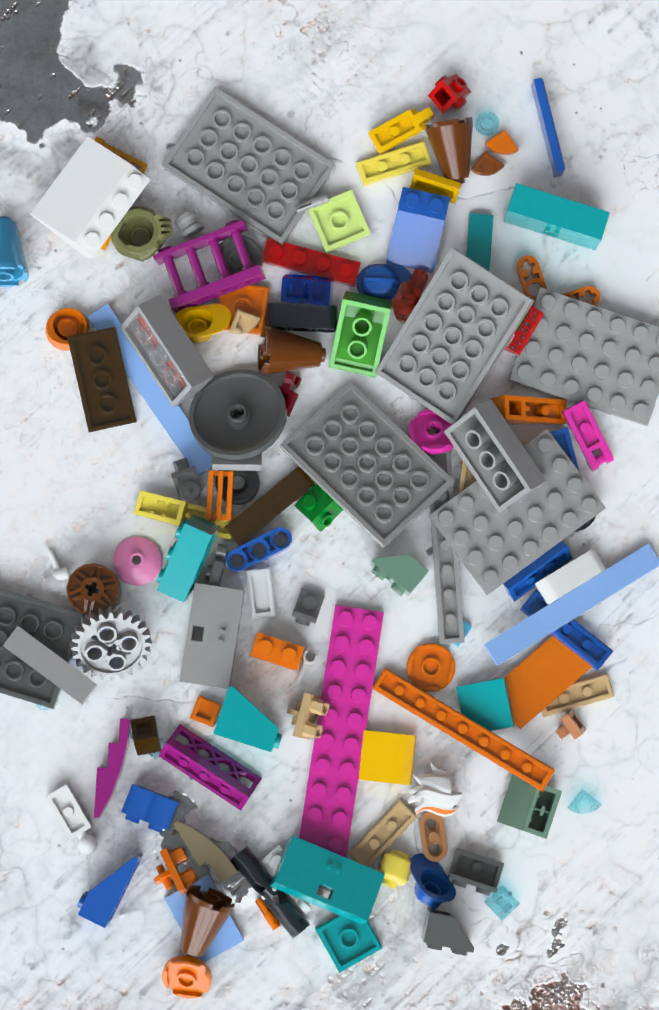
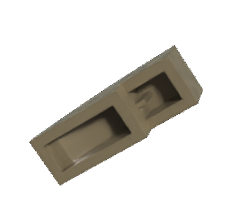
M178 820L173 823L198 866L208 861L220 883L239 871L230 860V857L206 834L183 821Z

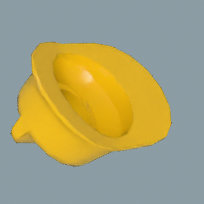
M207 304L184 308L177 312L175 318L191 342L199 344L209 340L213 334L224 330L230 323L231 313L224 305Z

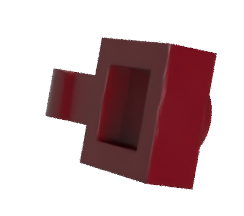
M289 371L286 372L281 387L278 386L286 403L288 417H290L299 394L293 391L299 387L302 380L301 377Z

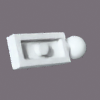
M66 784L45 798L68 838L72 840L77 836L79 839L78 849L83 854H92L98 845L96 838L86 832L92 825L70 787Z

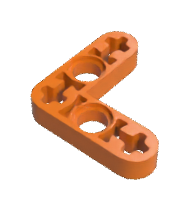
M529 255L521 257L517 263L516 272L524 294L535 300L536 296H532L528 291L531 284H538L541 288L547 289L538 261ZM524 262H527L528 265L533 264L534 267L531 269L532 277L537 275L538 278H532L525 282L524 279H528L529 275L527 270L521 269ZM585 286L562 294L576 299L574 295H577L578 300L583 298L586 292H588L589 295L595 296L591 305L596 306L600 301V293L593 286Z

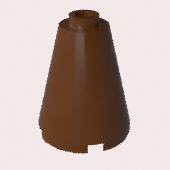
M467 117L465 120L452 119L435 122L432 125H425L426 134L443 177L462 184L465 183L464 178H469L472 117Z
M264 325L262 327L260 337H264V340L258 345L257 358L258 370H261L260 374L265 375L319 367L321 362H325L326 349L322 348L320 342L272 326Z
M191 885L187 888L180 939V949L183 951V955L195 958L202 957L235 907V903L231 904L232 899L226 894L209 888L208 892L200 890V885Z

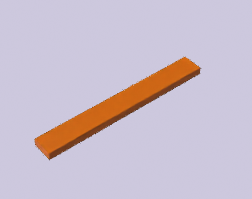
M384 668L372 688L542 792L556 771Z

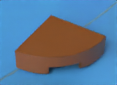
M485 151L470 171L480 176H491L500 172L505 165Z

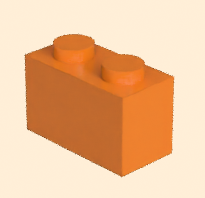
M257 632L250 656L297 672L305 647Z

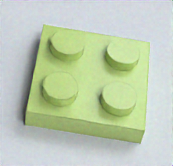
M352 190L328 199V203H323L321 206L307 210L325 253L371 235Z

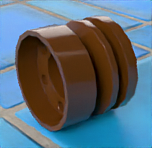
M96 563L84 564L75 569L69 577L66 587L67 597L71 605L89 616V612L98 615L99 608L106 613L109 606L114 611L122 597V586L117 575L107 567ZM97 583L96 588L99 589V593H93L92 596H89L90 591L87 590L89 585L94 586Z

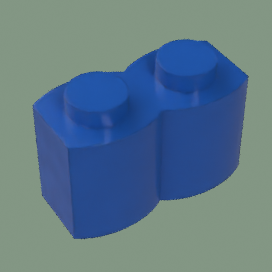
M132 784L121 812L126 814L125 819L139 824L140 820L149 823V829L162 833L163 829L169 830L180 802L142 786Z

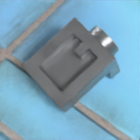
M301 588L292 616L296 617L295 622L308 627L310 622L316 624L325 596Z

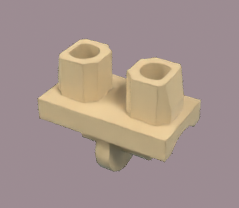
M304 692L302 701L297 700L296 708H288L287 713L293 715L291 724L295 725L292 736L304 739L321 738L323 726L315 724L317 714L326 716L330 704L322 700L319 695Z

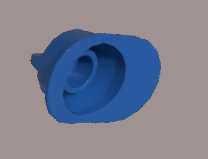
M395 264L368 265L361 270L356 281L359 294L391 300L393 303L402 302L409 298L415 285L410 271L403 266Z
M424 853L414 855L410 860V870L416 881L414 890L417 899L432 910L437 909L442 903L454 900L456 889L451 884L452 882L438 861H430L425 857Z

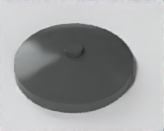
M231 370L213 377L195 394L189 408V425L197 443L209 454L226 460L247 459L267 450L281 435L287 419L286 403L278 385L266 375L252 370Z

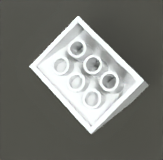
M87 136L35 205L30 215L87 259L93 258L149 183L150 179L133 165Z

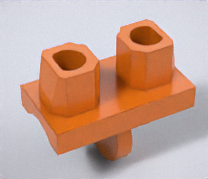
M179 847L169 851L165 848L159 851L168 870L165 871L163 864L156 867L159 875L154 878L155 884L163 883L166 890L173 887L170 879H173L178 892L185 895L187 888L199 880L192 867L181 873L177 867L189 860L184 849Z

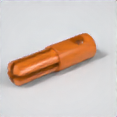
M260 897L256 899L255 903L271 929L274 931L280 927V922Z

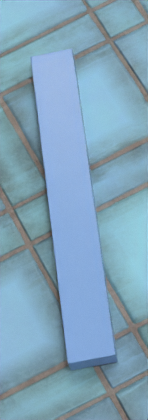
M108 303L88 316L96 330L116 328L126 374L184 458H187L191 467L195 466L197 475L199 476L212 467V455L202 449L192 434L189 420L178 405L172 407L120 328L122 324Z
M648 543L484 644L485 649L496 666H499L658 568V556Z

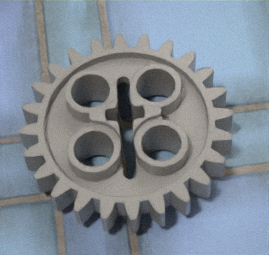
M109 606L106 613L101 608L98 610V615L89 612V620L82 617V626L75 625L76 633L71 634L72 642L70 644L72 657L76 659L77 667L82 666L84 673L91 670L92 678L99 673L101 680L106 675H109L111 681H113L117 674L121 679H124V672L133 675V667L140 670V662H147L146 655L151 654L150 646H152L150 629H147L145 621H140L139 614L132 617L131 610L123 614L122 607H119L117 612H113L112 607Z

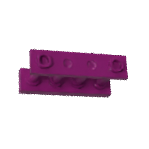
M232 220L225 224L226 227L175 247H163L158 250L157 254L153 255V259L158 265L164 263L175 292L174 298L168 301L171 309L176 314L184 308L195 307L266 279L261 266L252 264L241 234L248 231V227L243 220ZM230 236L233 238L243 266L242 271L236 274L229 273L219 245L220 241ZM207 246H210L220 274L219 280L212 283L207 282L196 252ZM186 254L198 284L196 289L189 292L184 290L174 263V259Z

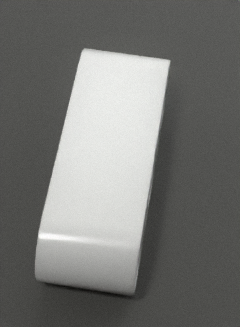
M593 548L535 583L547 605L603 572L606 570V567Z

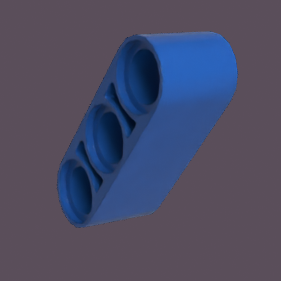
M283 527L275 528L233 549L226 556L227 567L234 573H240L287 550L292 544L290 531ZM278 533H284L288 536V541L285 545L280 546L274 542V537ZM256 544H263L266 547V552L263 556L257 557L252 553V549ZM234 555H241L244 558V563L241 567L235 568L231 566L230 560Z

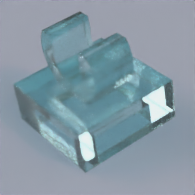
M503 885L498 888L497 893H493L484 901L502 921L520 904Z

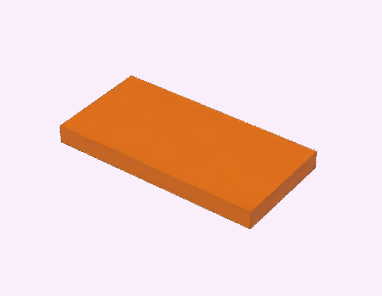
M551 636L505 676L514 723L520 730L592 668L590 664L554 636Z

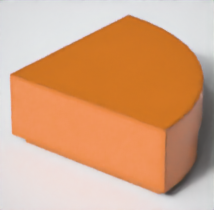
M506 130L485 142V146L491 152L511 155L519 150Z

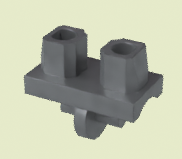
M187 458L174 461L175 472L171 473L179 497L186 502L197 500L202 486L195 466L190 467Z

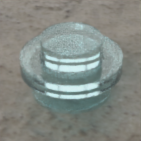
M483 112L476 118L475 128L479 134L491 136L499 128V119L492 112Z

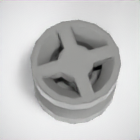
M190 210L175 220L176 226L182 229L184 239L195 236L205 228L203 222L197 219L195 210Z

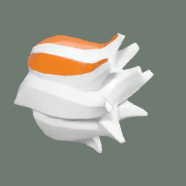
M431 763L432 773L424 775L413 773L414 778L419 784L409 791L411 794H415L408 799V803L414 802L417 805L415 809L416 815L423 811H428L442 817H447L457 812L460 806L455 804L463 794L457 792L458 787L451 786L446 770L436 768Z

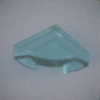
M581 789L567 809L578 814H588L596 811L602 804Z

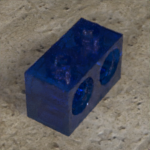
M286 273L282 277L281 302L329 306L332 303L334 278Z

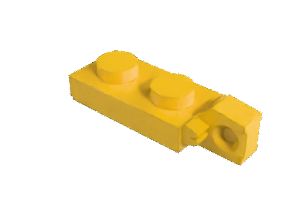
M430 107L419 113L416 109L412 111L409 109L369 131L368 136L379 155L421 133L425 129V124L434 119V114Z

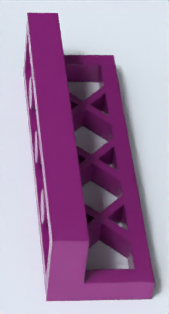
M181 724L178 725L159 754L160 758L240 811L262 779ZM181 734L188 739L189 744L183 745L176 740V737ZM198 750H205L209 753L210 758L201 757ZM218 764H226L231 772L222 771ZM239 777H246L253 784L248 788L240 782Z

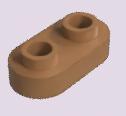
M425 812L421 815L418 823L423 853L430 861H441L448 852L444 822L441 816L432 812ZM427 820H435V827L428 828L426 826ZM432 844L439 845L440 849L437 853L431 852L430 847Z

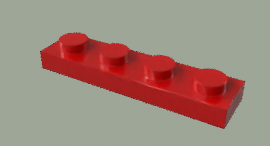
M267 238L263 251V263L352 287H355L361 262L290 243L284 242L282 245L271 238Z

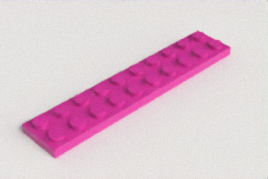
M335 605L321 699L329 703L330 706L326 716L318 715L317 724L323 726L321 738L314 739L299 838L346 857L359 778L363 732L367 726L384 612Z

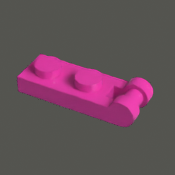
M585 400L561 411L592 472L599 469V465L614 461L613 455ZM599 448L601 454L594 457L592 451Z

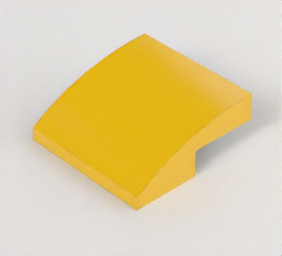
M364 730L358 780L412 785L417 736Z

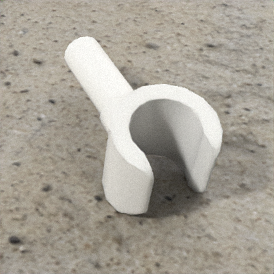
M53 550L47 551L57 581H68L70 577L68 567L60 568Z
M306 650L302 656V668L295 680L298 684H301L307 670L316 663L318 658L316 654L313 661L306 660L305 656L309 650Z

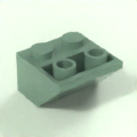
M411 555L374 558L370 565L373 567L371 572L382 581L385 578L392 583L390 588L401 597L403 594L409 596L429 571Z
M512 774L497 822L547 839L562 791L546 786L542 792Z

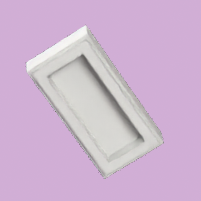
M270 567L246 570L252 619L276 616Z

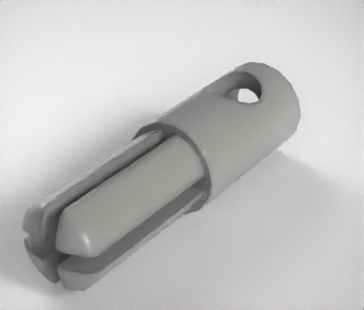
M325 193L295 205V209L311 203L309 206L296 210L297 213L321 206L323 203H328L329 200Z

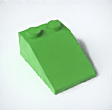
M345 291L329 363L330 368L376 378L377 374L375 371L380 363L393 301Z

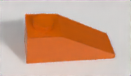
M513 395L490 398L508 424H566V420L561 412L566 409V400Z

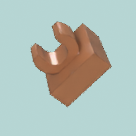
M572 709L560 719L563 725L556 730V733L560 739L571 734L575 740L587 729Z

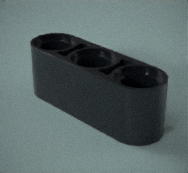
M268 303L266 325L284 331L336 332L337 306Z

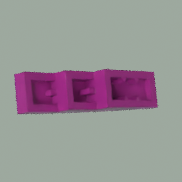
M120 718L119 743H109L107 767H97L94 818L102 816L121 776L130 742V720L132 719Z

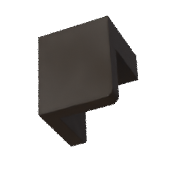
M155 715L130 720L137 755L161 752Z

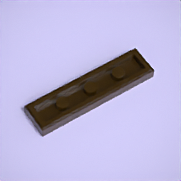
M298 466L228 523L224 529L237 545L241 546L315 485L314 482Z

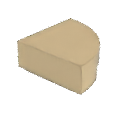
M238 309L229 333H248L258 325L261 317Z

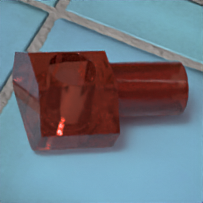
M414 270L409 282H401L391 302L396 319L401 322H406L421 298V294L429 279L428 274L423 270Z

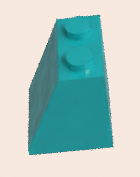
M229 686L214 734L268 752H272L273 748L278 749L283 735L278 733L280 728L236 688Z

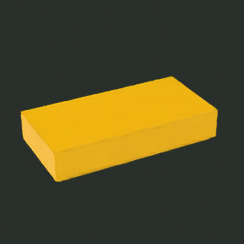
M416 168L410 188L450 197L449 202L455 204L462 183Z

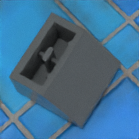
M427 908L421 936L427 948L442 951V947H448L452 950V953L467 956V952L474 953V946L452 913Z

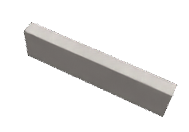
M19 626L16 627L3 644L6 649L82 705L97 687L95 682Z

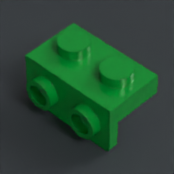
M317 483L294 505L320 532L331 525L333 520L343 511Z

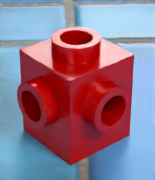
M457 74L450 77L445 75L435 83L436 87L428 96L444 114L452 109L457 111L467 103L466 97L471 93V90L467 87L464 79Z

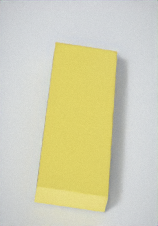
M425 141L356 162L363 187L415 171L416 168L421 169L432 165Z

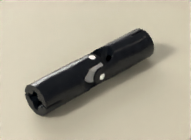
M248 846L230 859L251 887L258 892L260 898L292 938H295L310 925L285 892L270 887L273 879ZM277 895L279 904L273 902L271 898Z

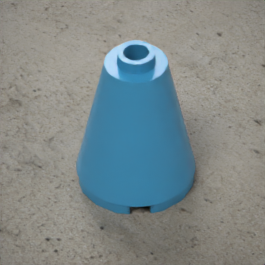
M1 216L0 287L18 286L20 280L24 279V283L28 280L29 272L16 222L9 217Z

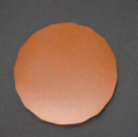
M426 643L417 647L410 654L407 661V675L410 682L425 692H437L444 689L452 681L455 674V661L452 654L444 646L436 643Z
M188 955L171 958L165 964L162 974V980L166 988L168 989L169 986L173 990V994L183 998L201 997L202 993L209 991L213 978L211 969L206 963Z

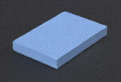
M209 874L201 877L194 884L200 885V890L208 892L209 888L217 890ZM176 891L165 897V900L182 930L186 894L182 895L181 892ZM231 914L202 957H197L199 960L206 962L244 941Z

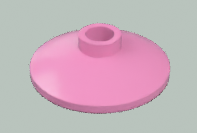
M128 538L115 550L113 556L114 570L121 580L130 585H145L154 580L161 570V552L157 545L147 538ZM140 556L141 563L134 565L132 562L133 557Z

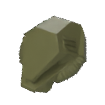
M146 206L131 207L111 233L112 244L121 255L144 262L151 258L172 234L171 219L160 214H154V210Z

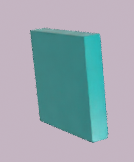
M505 677L456 687L461 714L490 731L515 726Z
M337 915L315 928L339 973L383 948L368 921L359 924Z

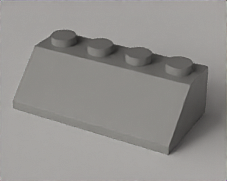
M492 399L474 407L444 431L498 513L547 481Z

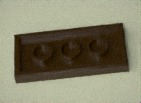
M111 327L67 337L88 432L135 423L136 417L116 328Z

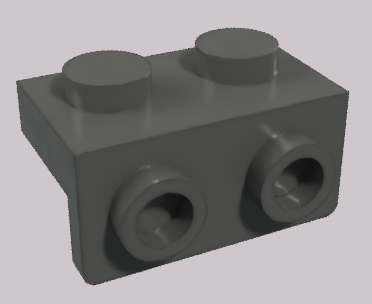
M456 848L448 878L453 879L451 884L466 888L467 884L476 887V892L490 896L491 892L497 893V886L504 863Z

